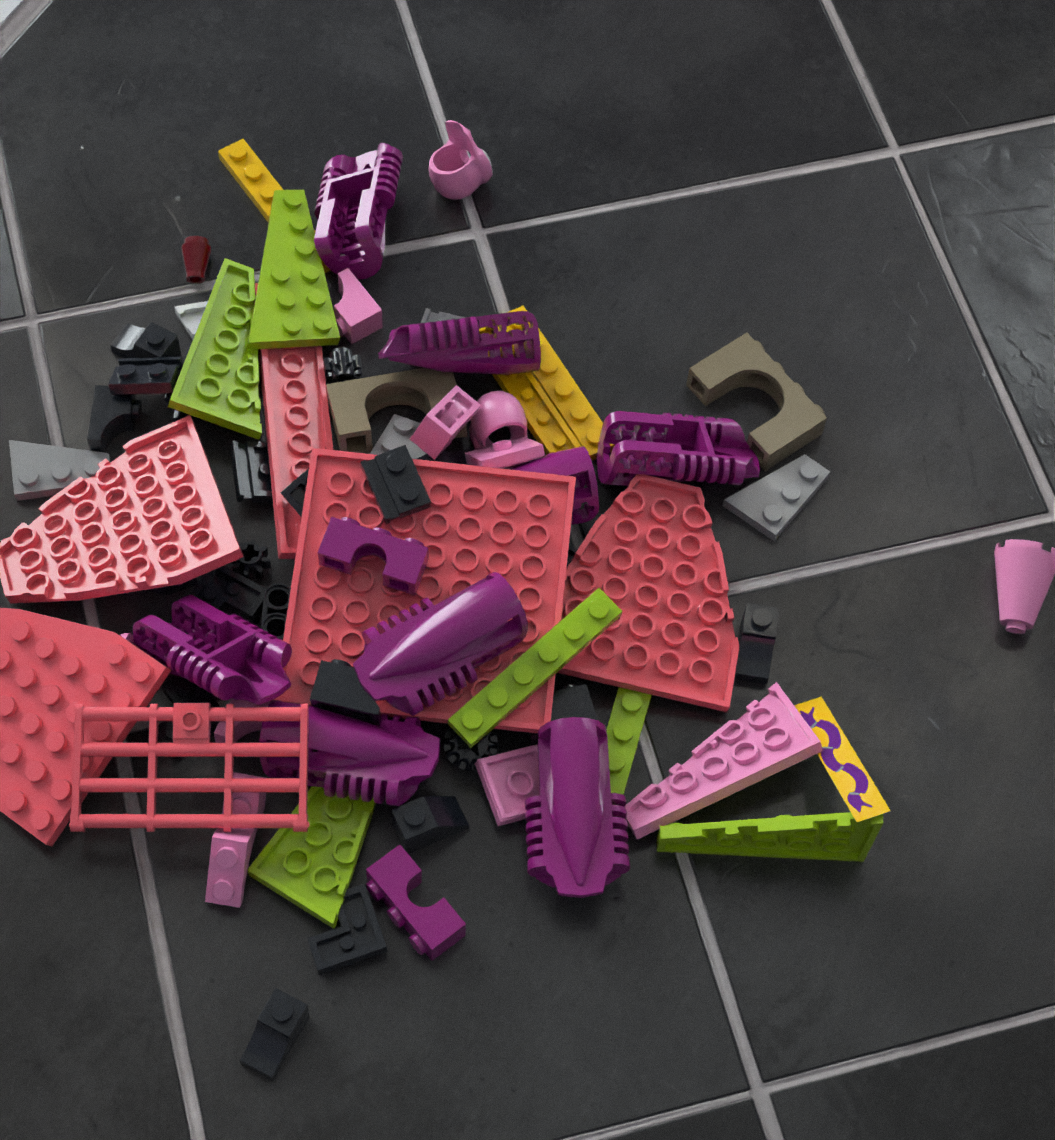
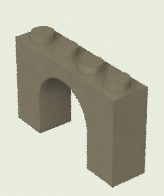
M748 333L743 334L689 368L686 386L705 406L739 387L761 389L776 401L780 412L774 418L750 432L747 440L749 448L754 451L759 460V466L764 471L775 466L823 433L827 421L823 409L806 396L803 388L790 379L781 364L776 361L774 362L765 352L762 344L754 340Z
M419 368L326 384L328 406L339 450L365 454L371 453L373 444L369 419L382 408L392 405H409L420 409L427 415L457 385L453 372ZM467 425L460 430L455 438L467 436Z

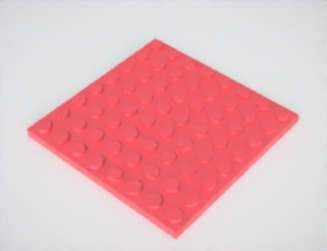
M312 448L283 641L287 642L292 648L291 658L283 668L291 682V687L274 700L309 704L312 706L310 697L321 660L331 662L334 659L342 660L353 667V663L364 654L365 642L362 636L364 630L372 626L378 630L377 624L383 620L389 625V617L396 615L399 618L400 611L406 609L410 612L409 607L417 603L420 606V601L426 597L436 605L486 578L490 573L497 572L507 580L521 602L528 622L526 637L513 648L475 668L477 681L472 684L466 681L467 686L461 690L455 686L456 692L450 696L445 693V698L439 702L433 697L434 705L426 707L423 704L424 710L414 716L398 710L386 700L376 701L381 715L388 714L390 717L400 715L403 719H406L407 716L419 717L420 721L448 724V719L561 621L576 477L412 459L431 501V507L401 519L398 517L390 520L391 522L386 524L360 463L363 460H372L377 455ZM331 517L338 519L348 517L359 522L360 526L372 530L375 527L389 531L394 537L403 540L405 538H413L422 542L425 547H428L429 560L416 595L414 596L384 586L382 573L386 564L381 558L374 555L360 558L356 562L351 575L319 565L317 552ZM555 675L493 729L538 733L541 726L551 721Z

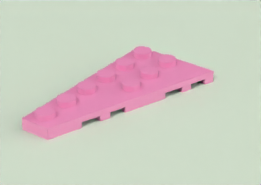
M777 682L768 688L769 694L760 702L754 700L746 706L747 712L737 720H729L692 750L693 756L682 765L676 763L668 770L670 775L662 782L649 785L626 804L627 824L636 839H640L660 829V826H665L823 751L821 741Z

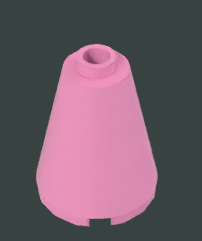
M1018 539L1005 540V546L1001 547L1000 543L996 544L994 557L1000 624L1006 627V631L1024 634L1026 630L1033 628L1055 576V548L1052 547L1051 552L1042 550L1043 543Z

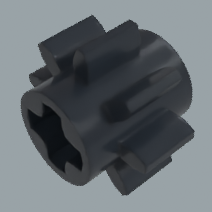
M336 348L330 352V358H324L325 379L332 378L333 383L354 380L356 376H362L360 355L353 356V351L349 348Z
M255 539L243 544L238 542L244 557L231 562L234 564L232 570L248 579L259 578L262 580L263 570L271 568V561L267 558V546L260 548L255 543Z

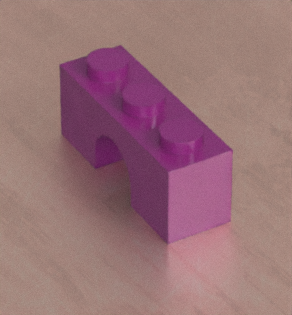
M331 517L317 552L319 565L350 575L360 558L368 555L377 556L386 564L382 573L383 585L414 596L429 560V548L425 547L419 540L413 538H405L403 540L392 536L389 531L378 527L372 530L360 526L359 522L348 517H342L341 519Z
M398 845L366 869L367 883L365 885L368 892L376 901L381 899L389 908L387 910L389 918L398 928L403 926L411 935L409 937L411 945L420 955L425 953L433 961L465 937L466 923L444 897L429 907L416 906L409 900V893L422 883V870L401 845Z

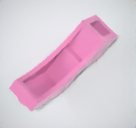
M236 772L233 773V778H266ZM233 792L232 814H263L266 792ZM223 801L222 814H224V801ZM223 828L216 829L211 842L205 902L240 908L243 902L247 869L257 828H232V832H224Z

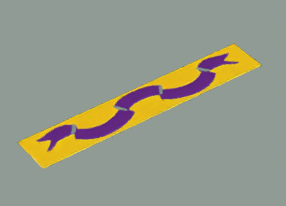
M822 696L794 705L821 741L823 751L817 755L856 822L890 812L889 807Z

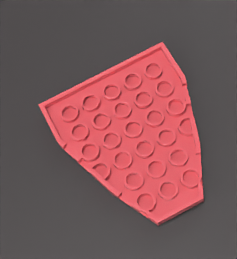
M191 415L130 440L122 446L125 450L122 455L111 463L107 459L101 461L98 464L100 469L96 475L88 479H83L82 477L76 479L47 500L39 508L42 514L30 525L23 522L14 530L10 537L0 542V579L5 597L10 604L80 601L178 585L244 557Z
M637 474L630 481L628 487L616 497L610 508L595 521L566 569L561 620L598 588L623 612L620 618L557 673L727 712L729 710L739 654L738 637H735L733 628L734 614L733 608L730 609L727 595L729 586L722 549L719 541H715L711 529L713 523L709 512L704 507L705 499L700 487Z
M0 608V811L45 845L52 847L70 821L75 705L84 704V707H147L171 670L115 632L21 609ZM84 721V743H123L137 721ZM83 757L82 778H99L113 757ZM82 792V802L89 792Z

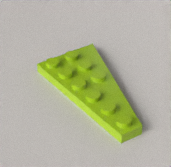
M304 189L274 191L247 350L338 345L339 330L322 261L315 248V232Z
M224 258L168 407L260 440L262 423H260L261 401L258 389L260 381L258 349L247 350L255 302L254 269Z
M312 786L308 791L307 801L308 822L310 824L308 831L294 832L293 828H279L247 869L249 876L335 929L338 921V912L341 905H343L344 896L349 887L376 806L374 799L372 798L370 802L362 801L360 795L358 800H351L349 793L345 799L338 798L337 793L334 797H329L325 795L324 788ZM299 804L291 814H299Z
M851 812L804 816L779 815L775 818L693 824L669 823L665 826H660L657 836V852L864 862L883 825V814L860 822H856Z

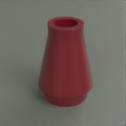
M189 236L185 238L184 244L181 246L186 280L189 283L200 284L205 281V272L212 248L207 238Z

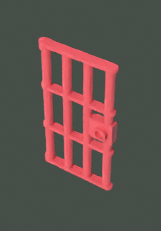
M174 703L173 707H159L158 704H150V707H84V704H76L70 831L85 832L86 828H146L147 832H155V828H223L224 832H232V828H293L294 832H307L310 825L307 814L309 704H301V707H235L234 704H226V707H211L210 703ZM84 721H149V743H84ZM158 721H173V743H158ZM211 721H226L225 743H210ZM300 721V743H234V722ZM83 757H148V778H82ZM157 757H225L224 778H157ZM234 757H300L299 778H233ZM82 792H147V814H81ZM224 792V814H156V793ZM233 792H299V814H232Z

